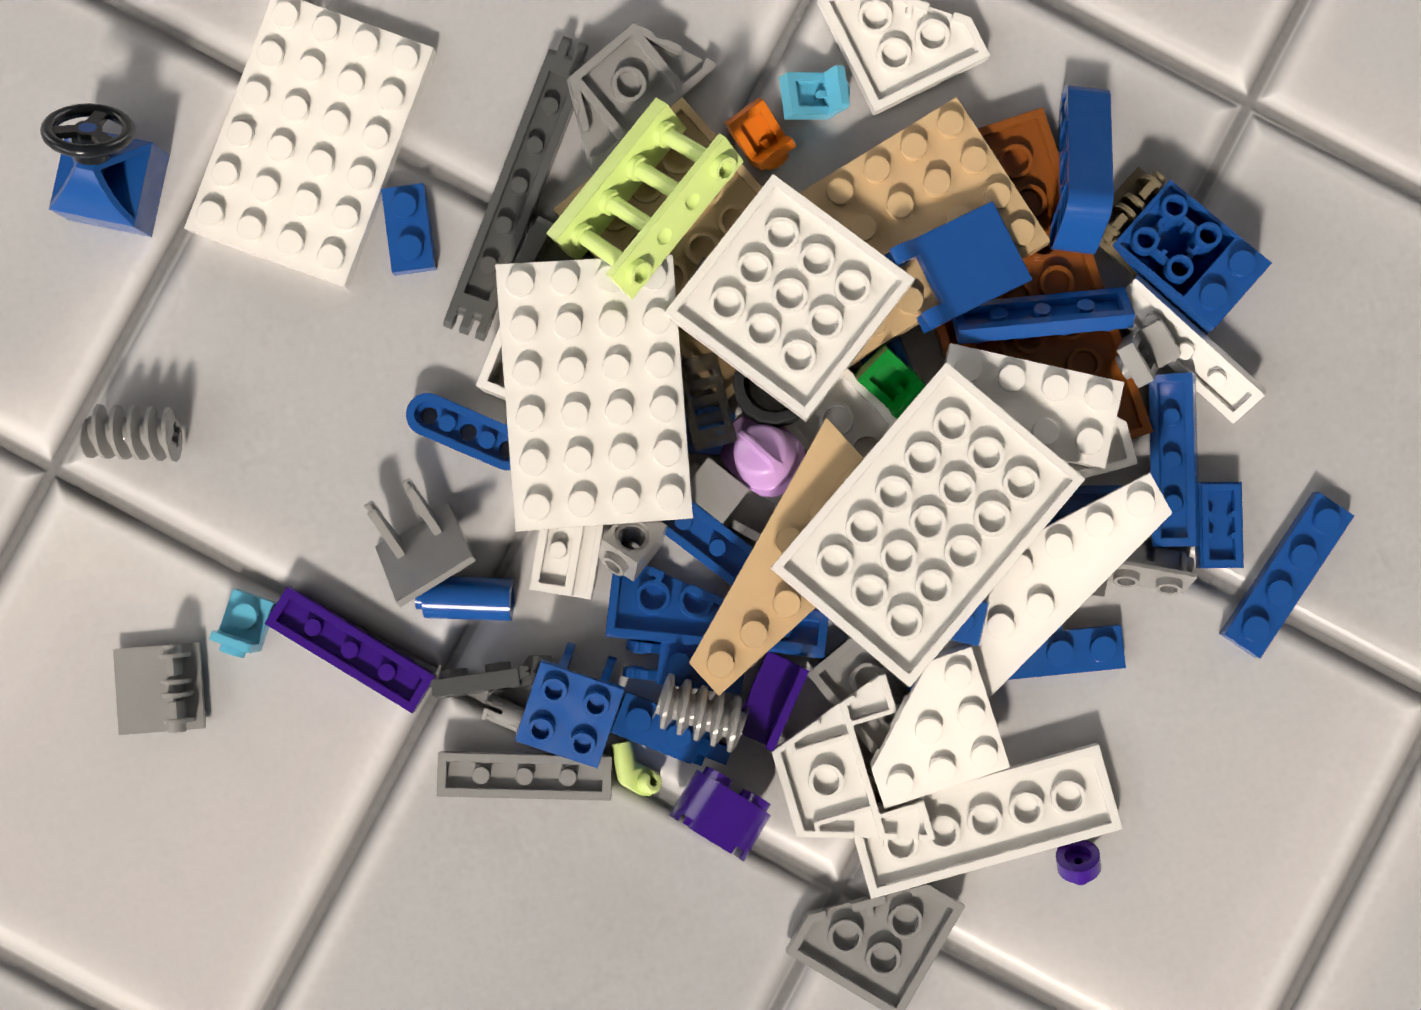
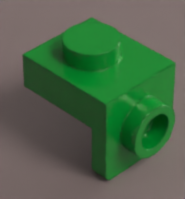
M883 344L854 374L856 380L881 401L896 419L900 417L926 386L921 376L886 344Z

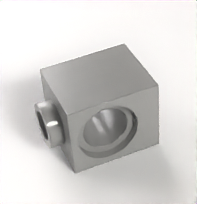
M709 457L703 465L696 460L689 468L692 501L723 524L750 489Z
M662 521L613 524L601 539L598 558L602 560L603 565L611 573L617 576L624 575L634 582L663 545L668 525ZM624 541H632L635 542L639 546V548L628 549L624 547L621 543Z

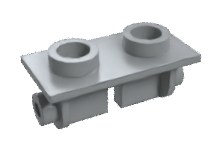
M1140 545L1108 578L1109 581H1113L1115 585L1120 587L1143 586L1154 588L1160 594L1177 595L1180 593L1184 594L1198 578V573L1192 572L1194 558L1187 557L1186 552L1155 547L1152 550V561L1146 560L1147 545Z

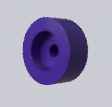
M1082 840L1058 847L1056 851L1057 871L1064 880L1076 885H1085L1100 874V852L1098 847L1092 842Z

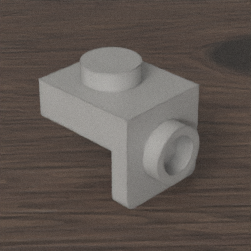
M1157 319L1123 337L1118 346V356L1115 357V360L1122 375L1127 380L1133 378L1137 387L1140 388L1155 380L1159 368L1180 358L1181 350L1164 321Z

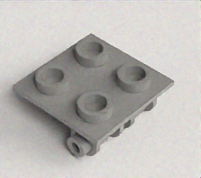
M200 642L113 649L119 735L166 731L168 733H178L191 729L206 728Z

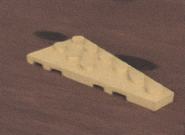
M827 417L689 661L690 665L718 696L816 608L770 568L864 459Z

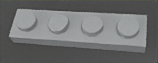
M438 752L437 797L611 801L613 755H602L597 769L552 753Z

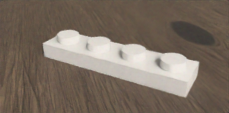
M1138 274L1125 287L1135 312L1134 326L1128 329L1133 333L1157 319H1162L1181 350L1180 358L1170 362L1168 365L1176 373H1195L1196 391L1233 424L1265 396L1267 389L1142 276Z

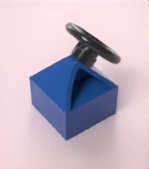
M85 103L66 106L50 113L43 120L40 127V134L44 143L52 150L61 154L49 210L69 221L152 237L170 155L153 142L135 139L136 128L133 120L123 111L107 105ZM89 117L87 120L80 121L75 125L59 126L71 119ZM107 120H111L120 125L121 133L115 135L103 132L102 126Z

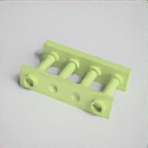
M655 98L546 233L574 260H581L589 250L610 264L611 268L607 271L606 275L632 300L744 162L727 138L720 133L707 148L683 135L687 128L669 105L658 98ZM671 148L695 162L680 182L655 168ZM643 182L667 196L666 200L652 217L628 203L629 199ZM616 216L640 231L624 252L600 237Z

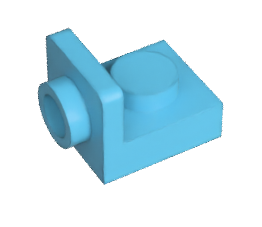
M233 589L219 630L212 631L209 640L220 643L219 650L221 652L244 658L246 652L254 653L261 651L269 630V626L264 623L277 602L240 589Z

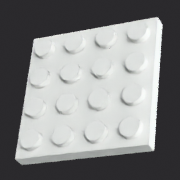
M772 174L664 313L672 322L807 422L914 283L915 278Z

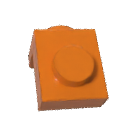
M757 98L724 122L750 165L760 170H765L766 168L772 170L779 167L789 158L788 152L797 146L793 138L784 134L767 104L761 98Z

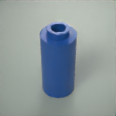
M451 576L416 597L415 607L418 610H422L424 618L512 621L515 605L514 578Z

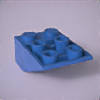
M1171 179L1112 245L1137 274L1142 276L1206 335L1216 328L1272 264L1271 261Z

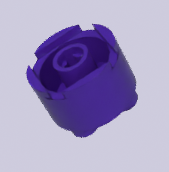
M706 766L703 772L696 769L669 816L679 821L683 814L686 815L682 823L687 825L688 828L730 854L737 847L733 855L745 861L771 817L767 813L771 804L749 790L742 789L740 794L735 793L729 789L733 780L711 767Z

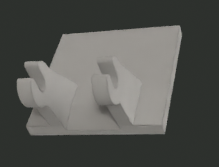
M410 478L401 483L406 489L404 490L424 521L403 534L398 535L373 501L364 505L368 510L367 515L385 539L375 548L395 601L400 607L476 561L452 506L447 502L433 511Z

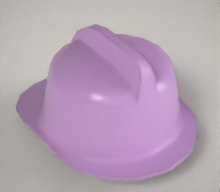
M746 416L740 417L733 423L720 453L721 461L735 477L751 491L766 497H777L784 494L806 455L805 448L799 440L784 426L775 427L769 424H757Z

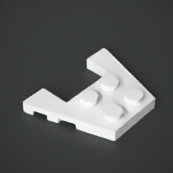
M885 673L875 676L780 743L772 752L797 837L935 840L923 799L882 811L878 810L855 734L854 725L897 712Z

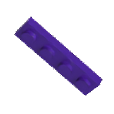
M292 586L286 587L264 623L410 713L416 712L431 687V680H435L437 674Z

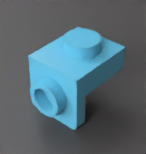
M835 65L824 73L786 72L779 77L784 120H829L847 109L850 105V86L846 80L845 67L843 65Z

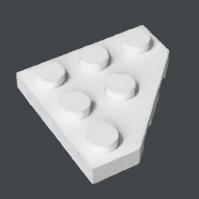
M921 0L817 1L873 116L987 61L990 56L971 17L957 12L950 14L929 7L930 3Z
M964 643L940 651L917 678L909 695H905L890 724L891 729L880 749L877 748L869 763L885 809L1010 768L970 644Z

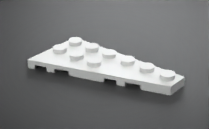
M1150 472L1047 525L984 599L990 603L979 647L971 645L988 699L1172 514ZM949 640L941 651L964 643Z

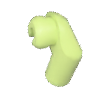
M631 740L610 744L617 780L621 785L642 796H650L661 789L662 778L660 774L636 762Z

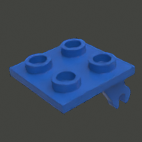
M568 642L559 665L541 660L515 741L598 769L625 687L609 682L617 658L610 655L600 680L568 670L576 648V644Z

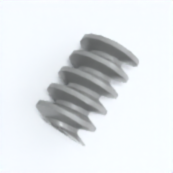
M96 404L92 416L86 418L82 424L80 445L83 454L87 458H95L99 455L105 459L117 456L119 459L128 460L131 457H134L136 460H147L151 457L155 461H163L168 457L170 461L177 462L182 452V430L179 421L176 420L172 407H166L163 411L162 419H159L158 411L154 406H149L146 409L144 418H142L138 406L132 405L128 410L127 417H125L122 406L114 405L108 417L105 406L103 404Z
M669 673L664 682L653 718L656 714L660 715V729L663 730L675 720L677 735L680 736L689 726H693V740L699 741L706 731L710 732V746L715 747L724 737L727 742V752L732 753L743 731L750 705L743 712L741 697L735 696L726 706L725 692L720 696L716 693L709 700L708 686L702 685L695 694H692V684L689 679H685L677 689L675 688V675Z

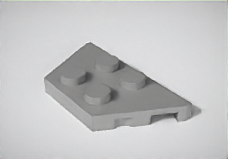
M636 23L628 26L567 79L589 169L593 173L598 170L655 98L662 100L671 107L717 67L716 63L707 57L702 59L683 50L682 45L669 39H660L652 31Z

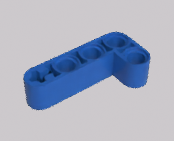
M1066 85L1059 107V201L1051 223L1049 247L1051 250L1094 255L1109 222L1114 199L1111 93L1107 89Z

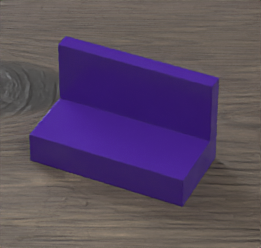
M767 652L742 706V711L744 712L750 705L741 734L764 744L766 749L774 752L809 670L775 653Z

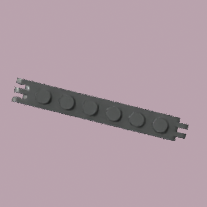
M566 36L562 37L557 51L549 49L444 318L443 327L452 330L458 315H463L459 333L467 336L472 329L474 321L480 322L476 330L475 339L483 342L488 335L498 309L495 264H511L516 259L574 112L567 79L586 63L584 59L588 51V45L579 42L574 56H568L572 46V39Z

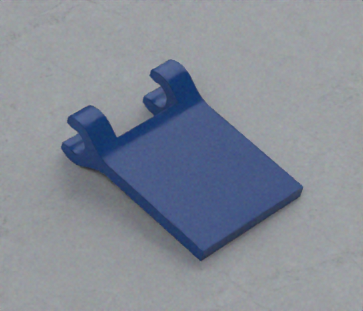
M993 201L923 235L902 242L890 248V252L884 255L899 267L917 259L939 305L922 312L916 318L924 334L1032 280Z

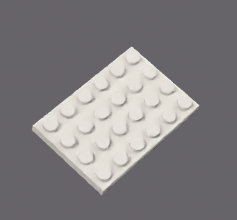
M270 0L184 228L197 235L348 289L382 200L381 189L386 188L434 61L435 49L303 0Z
M673 255L666 257L633 300L606 275L611 265L602 259L495 264L515 532L693 518L678 325L672 322L664 313L676 298Z
M946 362L770 569L904 684L911 687L1084 482L1085 478Z

